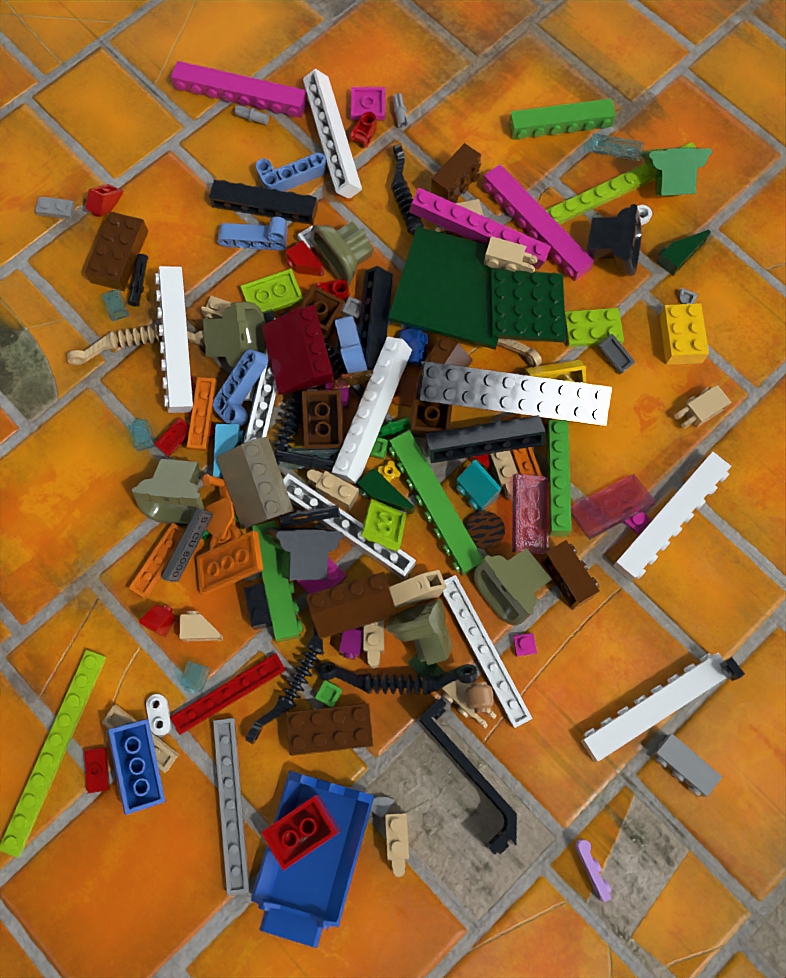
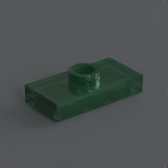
M417 653L407 662L422 679L425 674L439 676L446 673L437 663L427 665L426 661L420 662Z

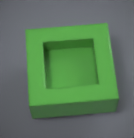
M376 438L369 457L385 460L390 444L389 440Z
M324 681L315 699L332 708L338 701L343 689L328 681Z

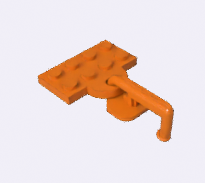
M205 474L202 478L203 484L205 486L210 484L218 486L220 491V500L205 508V510L213 513L206 528L213 535L210 542V551L196 557L200 594L207 595L262 571L263 564L258 532L251 531L242 535V532L236 527L234 506L224 479Z

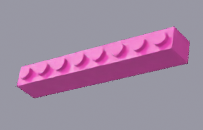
M177 61L171 75L174 88L180 91L184 90L197 95L201 94L227 102L239 103L244 106L248 105L275 113L287 114L292 117L302 118L308 102L306 90L181 61Z
M501 164L484 175L483 188L485 191L490 193L495 201L506 209L507 214L513 217L518 225L529 233L531 238L551 246L548 254L552 257L554 263L564 270L568 277L576 281L591 270L594 260Z
M418 188L409 210L414 215L478 243L489 245L492 236L526 246L525 253L537 257V263L531 264L536 269H540L544 264L551 246L421 188Z

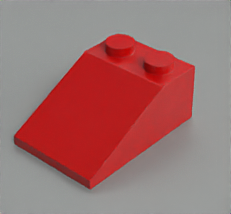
M316 795L262 831L261 834L284 871L340 833L341 830L320 795Z

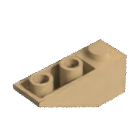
M436 570L390 587L395 607L397 608L438 598L447 587L440 570Z

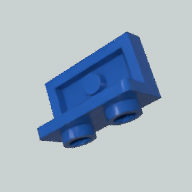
M417 328L399 331V339H403L412 349L406 366L417 364L421 367V362L427 358V334Z

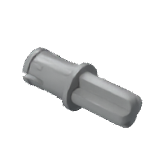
M400 93L394 94V114L397 117L398 127L405 128L409 125L406 115L407 108L404 106L402 95Z
M237 105L235 108L237 116L249 119L250 122L255 121L267 125L269 121V114L256 111L255 108L250 109L241 105Z

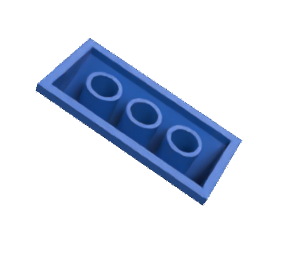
M145 719L108 729L107 732L124 815L164 803L165 797L149 720Z

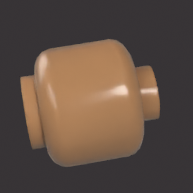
M487 682L470 683V687L465 691L467 707L474 709V713H487V708H491L494 704L492 687L487 686Z

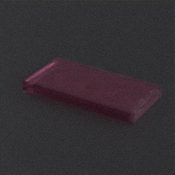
M513 474L512 552L520 553L527 548L531 554L544 555L549 550V477Z
M632 474L571 506V516L590 540L654 506L656 501L638 478Z

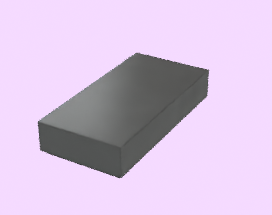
M613 334L597 346L619 374H622L635 363L634 359Z

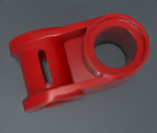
M368 111L362 114L351 132L350 141L359 142L366 148L369 146L377 130L376 115L373 112Z
M342 279L321 282L315 285L343 301H347L350 296L348 284Z

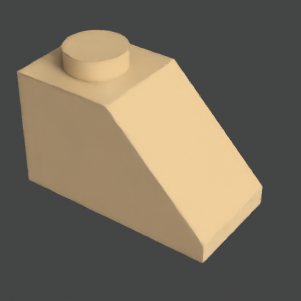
M187 611L185 615H180V639L182 641H223V636L199 612Z

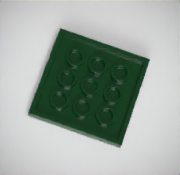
M491 269V338L562 343L566 341L563 274Z

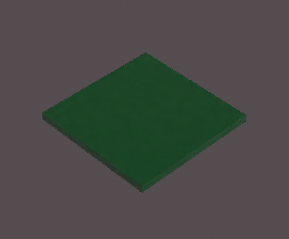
M417 226L388 321L496 350L498 338H491L490 271L491 269L498 268H490L487 265H483L488 245Z

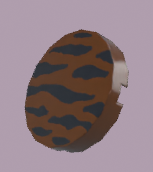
M481 511L469 519L466 530L476 548L488 550L497 547L502 542L505 534V525L502 519L495 513Z

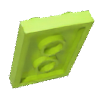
M292 269L241 285L246 302L255 303L262 312L269 309L276 312L304 301Z
M619 308L565 312L568 348L598 346L611 334L623 344L624 337Z
M371 499L361 536L368 541L378 543L387 549L398 552L401 546L406 513Z

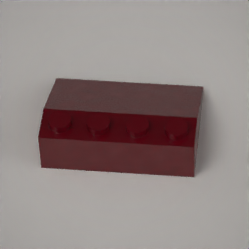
M315 305L295 309L262 325L279 395L334 382Z

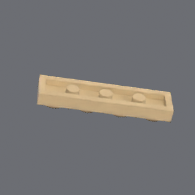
M115 705L102 723L111 729L137 721L119 706ZM151 732L158 768L166 773L179 754Z

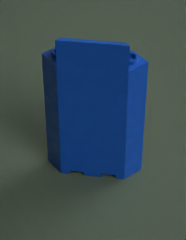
M289 771L274 823L312 797L320 795L341 832L284 871L267 844L251 901L259 904V909L265 910L260 931L317 948L322 929H329L330 926L339 927L374 795Z

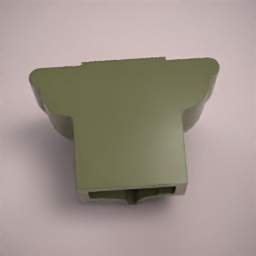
M353 221L337 231L329 225H314L311 229L310 242L317 250L320 258L338 280H345L348 287H350L357 265L370 258L374 250L366 239L365 230H359Z
M252 302L231 303V307H227L224 310L222 318L203 319L206 357L225 356L228 364L235 367L243 354L249 349L264 353L266 342L262 325L265 324V318L260 307Z
M160 459L153 478L141 481L137 487L132 489L140 511L156 522L188 526L196 509H204L197 488L201 477L198 462Z
M527 548L510 560H506L502 556L491 557L487 555L474 571V581L482 597L501 620L514 626L522 624L533 614V607L536 605L534 594L552 580Z
M441 599L403 610L398 613V616L393 617L387 625V631L392 633L397 640L403 642L413 640L420 662L426 661L427 665L447 660L453 649L445 623V612Z

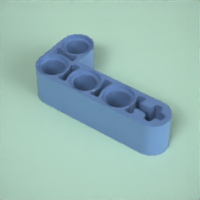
M315 153L274 170L268 159H260L256 163V170L263 188L277 189L284 192L327 173V162L324 154Z
M272 217L269 226L223 223L219 228L218 244L223 247L285 250L288 236L287 224L285 219L281 217Z
M353 315L336 319L335 325L341 345L340 350L349 377L368 372Z
M252 349L247 350L213 401V408L226 423L239 424V426L247 423L248 413L241 404L268 364L266 354Z

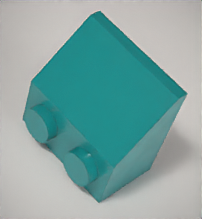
M476 459L456 480V490L461 496L465 495L472 509L479 512L484 511L494 503L501 491V487Z

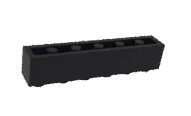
M214 180L209 195L212 208L269 218L281 217L287 221L314 225L318 209L317 197L311 195H300L294 192H283L260 186H248L243 183H231L225 180Z
M379 266L365 271L358 331L368 372L362 374L368 377L372 375L387 338L393 274Z
M540 415L427 433L426 444L430 462L437 463L545 445V429Z

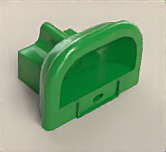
M687 147L643 150L641 156L644 158L646 165L649 168L656 169L655 194L660 196L696 194L697 169L706 164L708 156L712 154V149Z

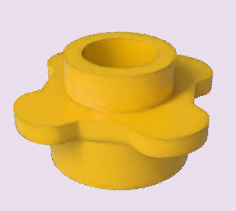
M389 461L387 465L380 466L378 472L389 482L401 475L400 470H397L394 461Z

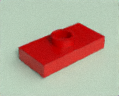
M180 417L154 445L169 458L188 438L190 425Z
M107 748L84 751L87 794L110 790Z

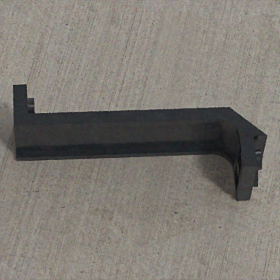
M440 698L420 717L419 721L503 815L504 825L502 829L485 845L494 855L496 853L502 854L509 847L508 841L517 846V813L435 723L433 718L438 720L446 711L444 708L447 703Z

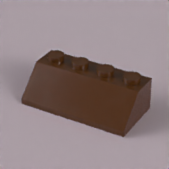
M385 572L306 595L310 614L320 639L398 616Z

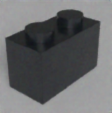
M264 583L244 588L252 628L259 630L273 626Z

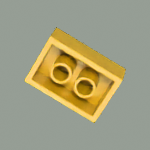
M702 304L665 305L659 317L666 365L703 363L709 355Z

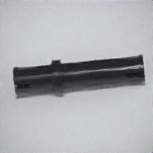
M137 254L133 281L129 286L131 291L128 304L134 307L140 305L141 293L144 292L143 283L149 258L145 254Z
M277 449L275 457L276 461L332 472L334 463L333 459L319 458L317 455L309 456Z
M338 505L308 511L297 510L296 513L280 515L279 519L281 527L296 524L302 526L308 522L340 517V510ZM326 512H328V514L312 516V515H315V514H321V513H326ZM308 516V517H306V518H300V519L292 520V518H299V517Z

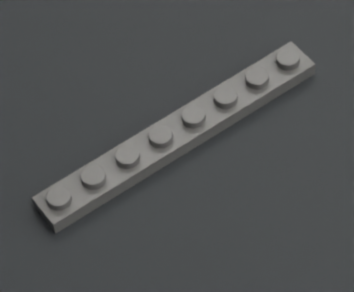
M235 718L213 721L227 896L250 892Z

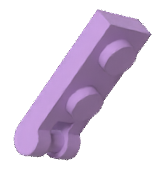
M583 839L577 840L575 849L599 900L602 902L610 900L611 896L609 893L612 892L607 880H603L599 873L602 870L597 859H593L590 854L591 844Z

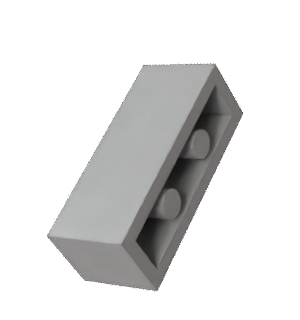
M673 734L666 735L652 753L659 765L664 768L667 766L672 771V776L678 781H684L689 785V791L697 797H708L722 779L719 773Z

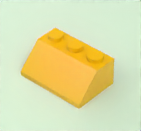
M580 360L525 368L526 376L587 384L586 366Z

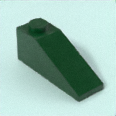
M706 230L672 242L668 248L664 247L659 252L658 256L660 258L657 264L674 276L706 242L711 231Z
M374 467L357 483L359 494L364 499L368 498L370 501L374 499L394 509L409 514L414 513L415 506Z

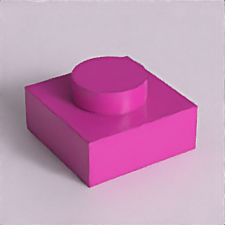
M635 507L623 524L638 535L651 519Z
M533 633L513 636L516 657L537 653Z

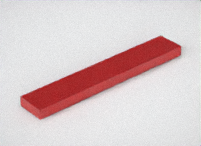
M277 653L172 715L170 719L178 734L182 735L287 670Z

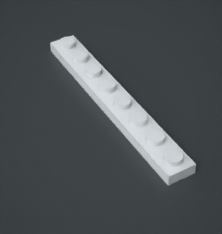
M454 575L444 580L447 588L442 594L513 728H516L533 719L457 576Z

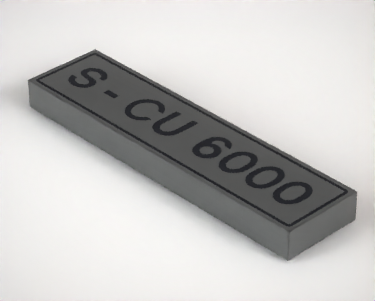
M200 508L196 509L161 578L165 581L179 582L213 516L212 512Z

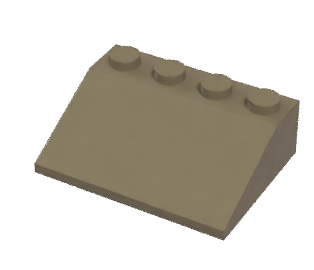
M268 437L256 438L216 457L241 529L294 511Z

